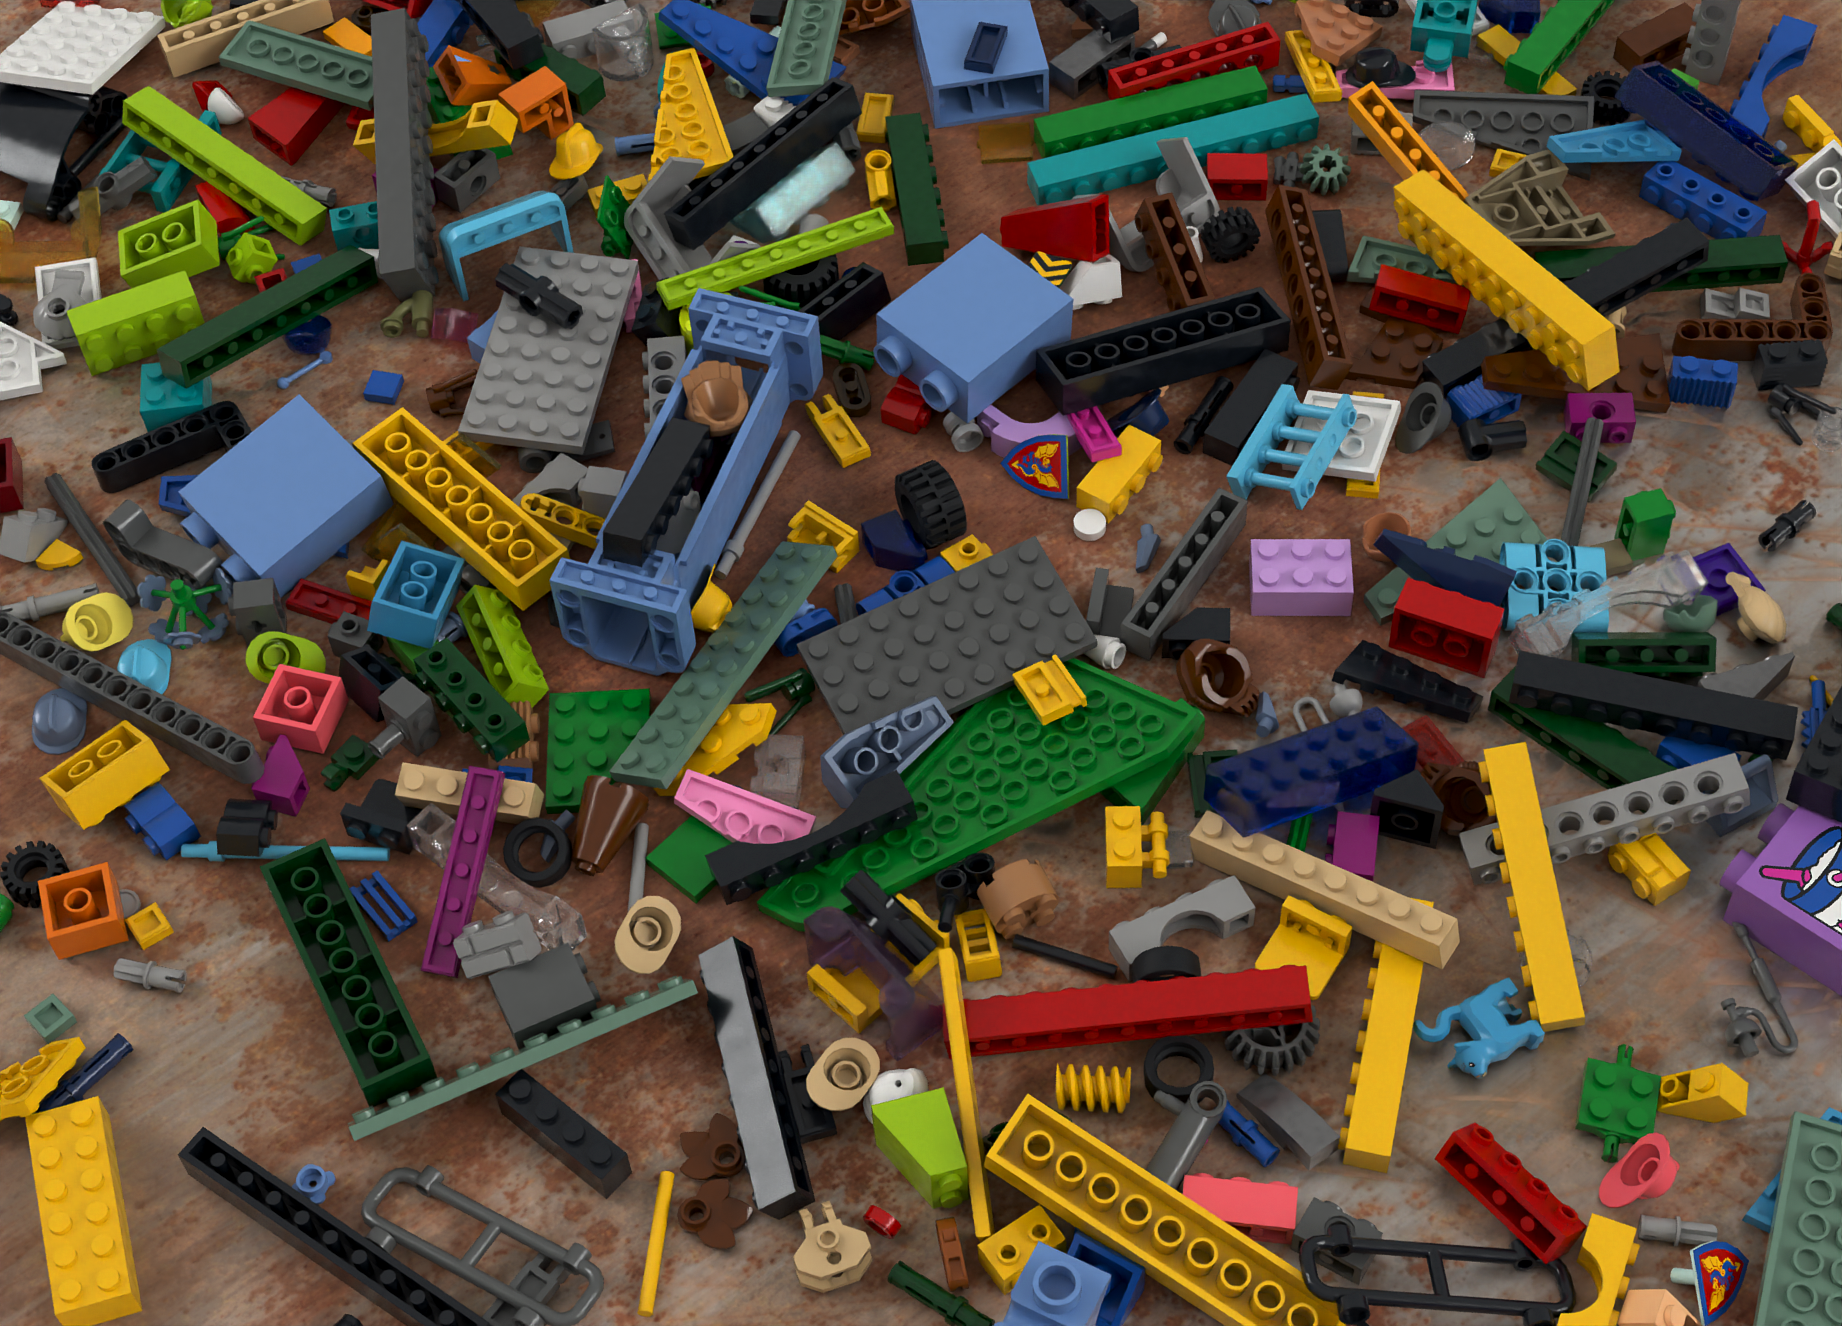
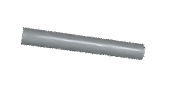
M638 823L635 827L628 911L639 899L643 898L646 868L645 857L647 856L649 825L645 823Z

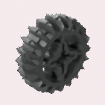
M1311 1005L1313 1022L1270 1026L1272 1029L1260 1027L1221 1031L1223 1038H1226L1225 1048L1226 1050L1233 1051L1232 1057L1234 1062L1244 1059L1246 1070L1255 1065L1258 1067L1257 1072L1259 1075L1263 1074L1265 1069H1271L1272 1074L1276 1077L1279 1074V1068L1285 1069L1290 1074L1293 1071L1294 1064L1300 1067L1305 1064L1306 1057H1311L1314 1054V1045L1319 1042L1320 1034L1318 1030L1320 1028L1319 1018H1316L1315 1005ZM1298 1028L1299 1035L1292 1042L1286 1044L1285 1037L1291 1034V1030Z

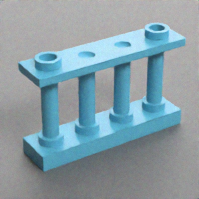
M1281 384L1226 476L1233 494L1246 500L1256 485L1290 491L1296 509L1303 510L1309 498L1314 495L1318 482L1349 429L1356 422L1357 412L1354 409L1350 395L1343 394L1334 409L1300 403L1293 385ZM1297 416L1328 420L1321 432L1290 427ZM1284 439L1314 444L1308 455L1276 450L1279 443ZM1270 462L1300 467L1294 479L1262 473Z

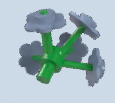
M216 568L212 578L213 586L207 587L205 584L201 589H195L185 585L182 580L176 579L171 582L170 587L172 590L169 592L164 590L166 588L164 577L147 575L145 582H141L137 587V594L141 597L140 606L155 612L161 608L162 601H165L167 598L171 600L173 605L168 621L158 619L157 623H151L148 627L149 633L155 636L157 642L182 650L192 648L193 644H198L200 641L205 644L210 640L216 641L225 634L226 627L229 624L227 615L221 613L214 619H209L205 614L208 611L207 604L212 601L211 593H215L223 605L228 603V597L233 594L231 578L227 575L225 576L221 568ZM178 612H179V622L176 621V617H177ZM193 613L205 624V627L200 629L197 634L186 631V616H191Z

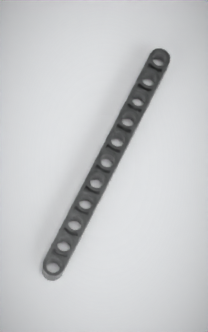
M0 612L1 655L116 717L127 720L133 726L239 783L251 784L259 780L264 774L265 767L253 743L26 622L8 613Z

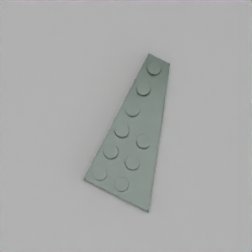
M1500 478L1428 539L1426 543L1427 547L1431 549H1443L1444 546L1455 549L1456 556L1473 560L1474 555L1500 564V550L1503 542L1544 544L1547 538ZM1398 566L1364 594L1363 602L1380 626L1393 620L1394 607L1407 578H1411Z

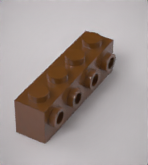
M1173 193L1145 198L1135 215V226L1138 232H1142L1146 242L1147 256L1154 262L1157 281L1160 286L1164 287L1170 312L1215 300Z

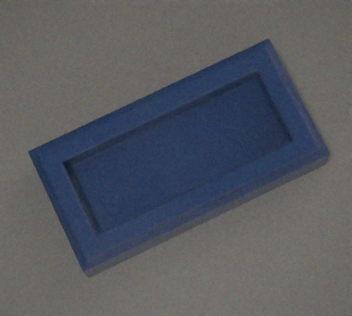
M979 22L964 60V69L993 74L1008 34V26Z

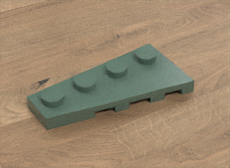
M1364 235L1347 276V281L1375 283L1380 266L1384 264L1457 284L1450 273L1445 269L1441 270L1430 256L1422 254L1417 247Z

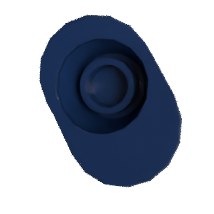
M1154 389L1134 405L1108 419L1106 422L1111 430L1117 429L1122 433L1128 425H1131L1151 436L1156 435L1169 423L1168 415L1157 399L1161 394V389Z

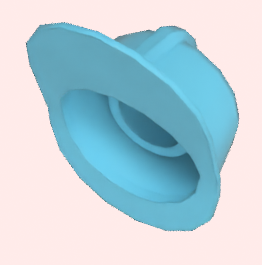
M153 639L137 641L122 652L117 665V671L163 694L169 683L172 661L171 650L166 644L159 643Z

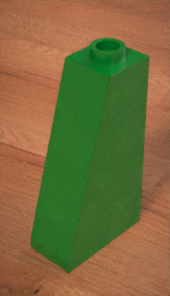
M1180 698L1176 703L1197 711L1199 722L1169 758L1099 792L1114 806H1140L1141 825L1146 822L1186 764L1187 754L1194 752L1204 738L1205 718L1203 713L1196 706L1189 705L1183 698Z

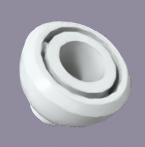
M215 88L211 92L207 102L208 111L216 113L219 124L230 125L244 119V113L224 90Z

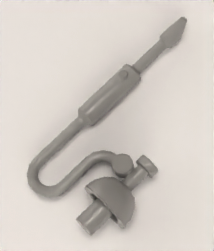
M1337 684L1333 688L1335 696L1331 699L1329 705L1331 710L1342 718L1336 723L1330 722L1320 702L1313 697H1304L1294 704L1293 715L1306 741L1304 747L1318 777L1324 780L1333 805L1338 811L1344 812L1343 800L1330 778L1331 770L1317 740L1311 738L1299 711L1302 705L1309 703L1314 705L1325 727L1335 730L1341 728L1343 732H1350L1351 730L1354 733L1362 732L1365 729V724L1357 716L1363 703L1361 693L1356 689H1347L1345 684Z

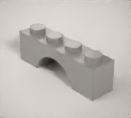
M561 452L553 461L548 462L543 471L532 481L528 482L512 501L519 507L524 495L535 493L576 508L582 502V497L578 496V484L581 478H585L588 468Z
M1235 875L1226 879H1216L1202 890L1195 893H1185L1178 897L1175 902L1164 907L1151 908L1144 916L1132 921L1118 923L1109 931L1108 949L1126 979L1130 982L1133 980L1132 963L1135 957L1143 951L1154 947H1161L1174 933L1190 928L1207 930L1221 939H1225L1254 926L1256 907Z

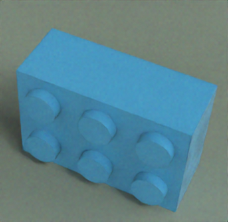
M401 540L372 600L367 631L428 649L433 647L460 589L465 559Z

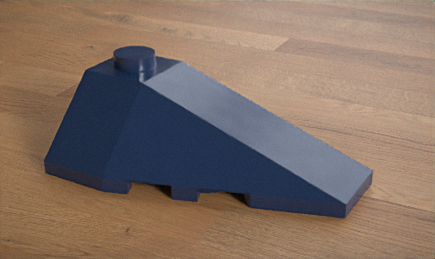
M1383 529L1373 544L1412 579L1425 581L1430 585L1448 591L1459 592L1464 596L1482 602H1490L1498 607L1517 572L1481 556L1474 555L1473 560L1456 556L1455 549L1444 546L1443 549H1431L1427 547V543L1422 539L1388 529Z

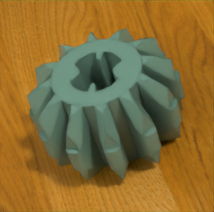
M1328 143L1324 145L1323 150L1315 145L1311 153H1305L1302 159L1304 163L1300 165L1299 171L1304 174L1302 184L1311 183L1310 192H1314L1318 188L1321 195L1324 196L1328 189L1335 194L1338 192L1339 186H1346L1348 182L1346 176L1350 175L1351 167L1346 165L1349 161L1348 156H1339L1341 152L1340 147L1332 151Z

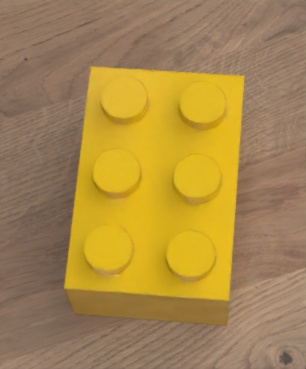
M124 720L39 779L58 808L85 830L88 827L99 824L106 814L116 807L123 806L131 801L134 795L145 787L159 782L162 775L170 771L152 740L127 720Z

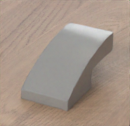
M1739 287L1736 294L1732 295L1705 288L1700 295L1701 319H1769V294Z

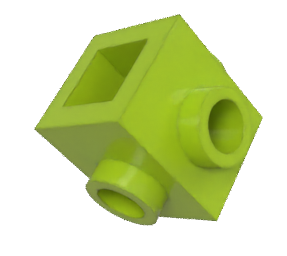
M245 232L235 246L230 249L226 257L231 274L236 280L255 285L254 276L270 272L278 261L270 240Z

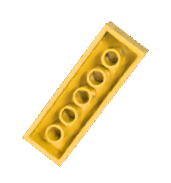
M99 1096L25 1117L55 1316L62 1326H93L142 1311L111 1121Z

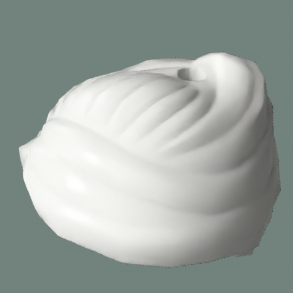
M910 1068L906 1070H889L879 1074L873 1085L864 1095L863 1107L868 1121L873 1124L871 1105L929 1091L928 1081L923 1071Z

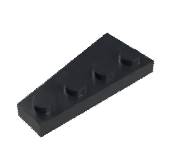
M1362 640L1339 665L1332 678L1333 682L1342 685L1345 680L1361 684L1360 690L1374 694L1375 689L1393 694V700L1403 704L1422 703L1426 711L1468 723L1477 712L1483 700V696L1473 692L1470 688L1460 686L1443 678L1436 672L1428 671L1404 657H1399L1382 649L1379 645Z

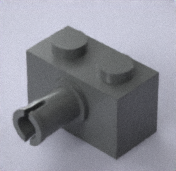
M402 676L378 697L387 728L367 744L371 752L381 760L399 743L416 757L426 749L432 748L442 735L431 698Z

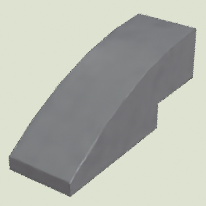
M1263 1074L1236 1094L1240 1102L1284 1150L1288 1147L1308 1170L1338 1150L1340 1136L1307 1103L1267 1074Z

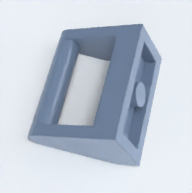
M1763 754L1741 766L1750 789V806H1746L1736 813H1722L1709 817L1706 820L1719 837L1776 807L1779 799L1772 761L1768 755ZM1705 790L1704 794H1713L1716 791Z

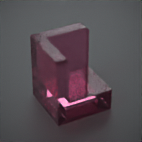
M435 308L431 338L468 344L467 337L477 328L479 314L453 308Z

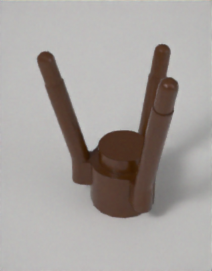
M472 369L443 383L426 388L427 399L432 413L440 411L441 417L463 415L465 408H451V405L456 403L454 392L472 386L476 377L468 378L476 375L477 370Z

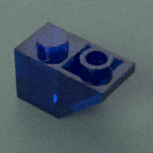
M1479 0L1478 7L1486 19L1495 25L1499 24L1509 33H1531L1535 24L1540 20V0Z
M896 509L861 523L862 543L876 566L897 572L906 570L911 572L925 564V561L928 560L924 545L921 542L917 543L913 538L914 533L907 519L902 520Z

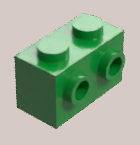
M1661 488L1641 491L1635 495L1624 497L1614 539L1621 538L1632 561L1664 553L1667 540L1670 538L1672 521L1676 516L1673 502L1670 499L1667 500Z

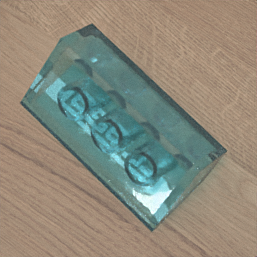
M836 141L822 146L730 222L761 243L770 240L777 242V240L785 238L790 233L788 230L793 224L799 225L800 220L804 216L809 215L808 211L813 207L819 208L830 199L828 196L833 190L837 192L844 188L850 182L848 177L856 169Z

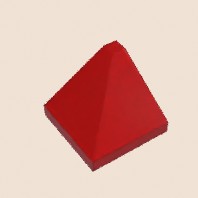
M217 80L195 81L192 84L203 112L205 110L208 111V98L215 88H221L231 98L233 96Z

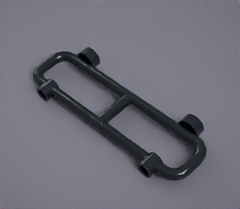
M1338 1224L1331 1226L1327 1230V1235H1317L1306 1239L1299 1249V1262L1306 1288L1320 1300L1336 1303L1339 1320L1347 1325H1357L1367 1321L1370 1317L1369 1305L1522 1316L1524 1326H1556L1554 1318H1559L1561 1313H1571L1576 1305V1293L1572 1277L1562 1260L1557 1258L1545 1264L1519 1239L1512 1241L1509 1244V1249L1359 1238L1351 1237L1348 1226ZM1321 1250L1330 1251L1335 1257H1346L1351 1253L1426 1258L1434 1294L1327 1286L1318 1277L1315 1252ZM1443 1260L1509 1264L1519 1271L1530 1270L1534 1266L1546 1268L1556 1277L1561 1300L1558 1303L1450 1295Z

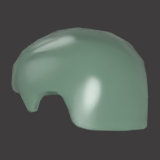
M1697 595L1691 605H1684L1682 600L1678 599L1672 608L1667 607L1664 609L1663 619L1666 625L1674 632H1706L1715 623L1718 600L1712 596Z

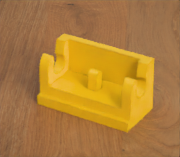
M809 500L788 524L793 530L787 536V542L834 547L838 556L829 569L835 573H838L860 551L858 531Z

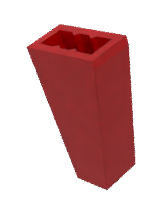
M291 87L248 117L253 138L292 166L345 103Z
M1099 194L1021 208L1002 216L1000 224L1002 246L1031 252L1040 251L1049 255L1095 262L1110 254L1109 195Z

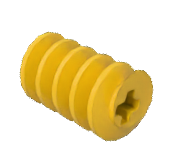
M1057 1063L1055 1099L1058 1109L1064 1111L1067 1101L1070 1100L1073 1110L1079 1111L1082 1102L1085 1101L1088 1111L1093 1112L1097 1102H1100L1103 1112L1108 1113L1111 1104L1115 1103L1118 1113L1123 1114L1126 1104L1130 1103L1131 1067H1127L1124 1076L1121 1077L1117 1066H1113L1109 1076H1106L1103 1066L1098 1065L1094 1076H1091L1088 1065H1083L1080 1074L1076 1075L1073 1064H1068L1065 1074H1061Z

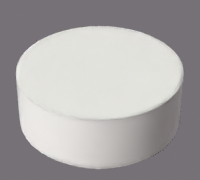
M1084 509L1075 515L1074 533L1080 539L1095 541L1105 534L1106 518L1100 511Z

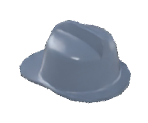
M64 688L51 690L43 695L36 703L32 717V737L35 745L41 751L55 755L70 752L77 747L84 738L86 730V700Z

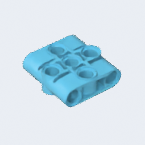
M1549 539L1544 544L1502 543L1500 564L1517 571L1501 602L1502 608L1505 609L1502 621L1505 631L1537 632L1549 639H1558L1564 634L1608 631L1609 606L1604 548L1568 546L1559 539ZM1547 557H1551L1555 559L1557 562H1553L1549 560ZM1516 584L1522 585L1526 590L1518 588ZM1549 586L1555 587L1559 591H1553L1549 588ZM1582 588H1586L1592 593H1587ZM1550 616H1556L1561 621H1555Z

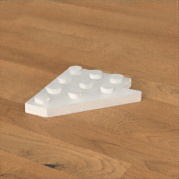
M0 322V401L43 392L41 369L67 364L64 353Z

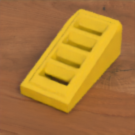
M985 909L955 915L967 980L975 982L1000 977L1002 975L1000 955L993 924ZM985 924L984 927H979V928H974V929H968V930H965V929H964V928H966V927H972V926H977V925Z

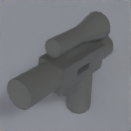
M1289 152L1286 159L1282 156L1274 158L1275 172L1273 183L1275 185H1279L1281 180H1283L1284 186L1295 187L1296 181H1302L1304 174L1300 173L1299 168L1304 162H1298V153Z

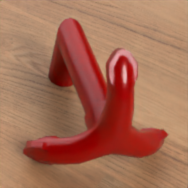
M1811 200L1806 204L1808 222L1801 248L1798 252L1782 241L1787 259L1797 265L1801 275L1812 273L1810 269L1811 264L1829 254L1834 246L1832 241H1828L1813 251L1821 222L1819 202L1816 200Z

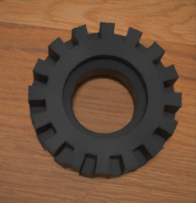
M1599 71L1595 73L1594 77L1590 75L1587 77V81H1584L1581 96H1594V123L1598 119L1601 125H1605V121H1609L1610 125H1615L1616 120L1622 123L1625 118L1628 119L1630 117L1636 88H1634L1632 81L1628 82L1629 78L1627 76L1619 78L1620 73L1615 72L1613 76L1610 75V71H1605L1604 75H1602ZM1601 96L1612 97L1615 100L1603 99Z
M1237 206L1236 210H1234L1233 207H1228L1225 213L1222 209L1218 211L1219 216L1215 217L1212 215L1209 218L1211 222L1204 223V229H1201V239L1212 259L1219 263L1221 260L1224 263H1229L1230 258L1234 262L1238 260L1240 255L1243 258L1247 256V250L1253 251L1255 249L1254 244L1259 243L1258 237H1261V234L1251 213L1246 208L1243 210L1242 207Z
M29 841L26 842L27 848L22 849L19 845L15 847L17 854L14 855L9 852L6 855L9 862H2L1 868L3 871L0 872V877L13 901L19 902L21 906L26 908L29 903L32 908H39L41 898L38 881L70 871L62 854L58 849L56 850L53 844L49 843L46 846L44 841H38L37 846H34L33 842ZM37 867L48 868L46 874L40 879L33 882L23 881L24 876L30 870Z

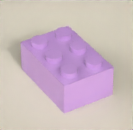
M1251 539L1249 555L1251 616H1351L1354 588L1350 539Z

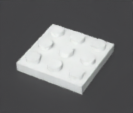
M1308 390L1303 404L1335 409L1343 394ZM1350 395L1354 409L1357 412L1356 422L1349 429L1323 475L1376 482L1401 412V404L1398 400ZM1298 416L1294 427L1321 432L1328 420ZM1289 440L1285 451L1308 455L1314 444ZM1282 464L1283 470L1298 472L1300 468L1297 466Z

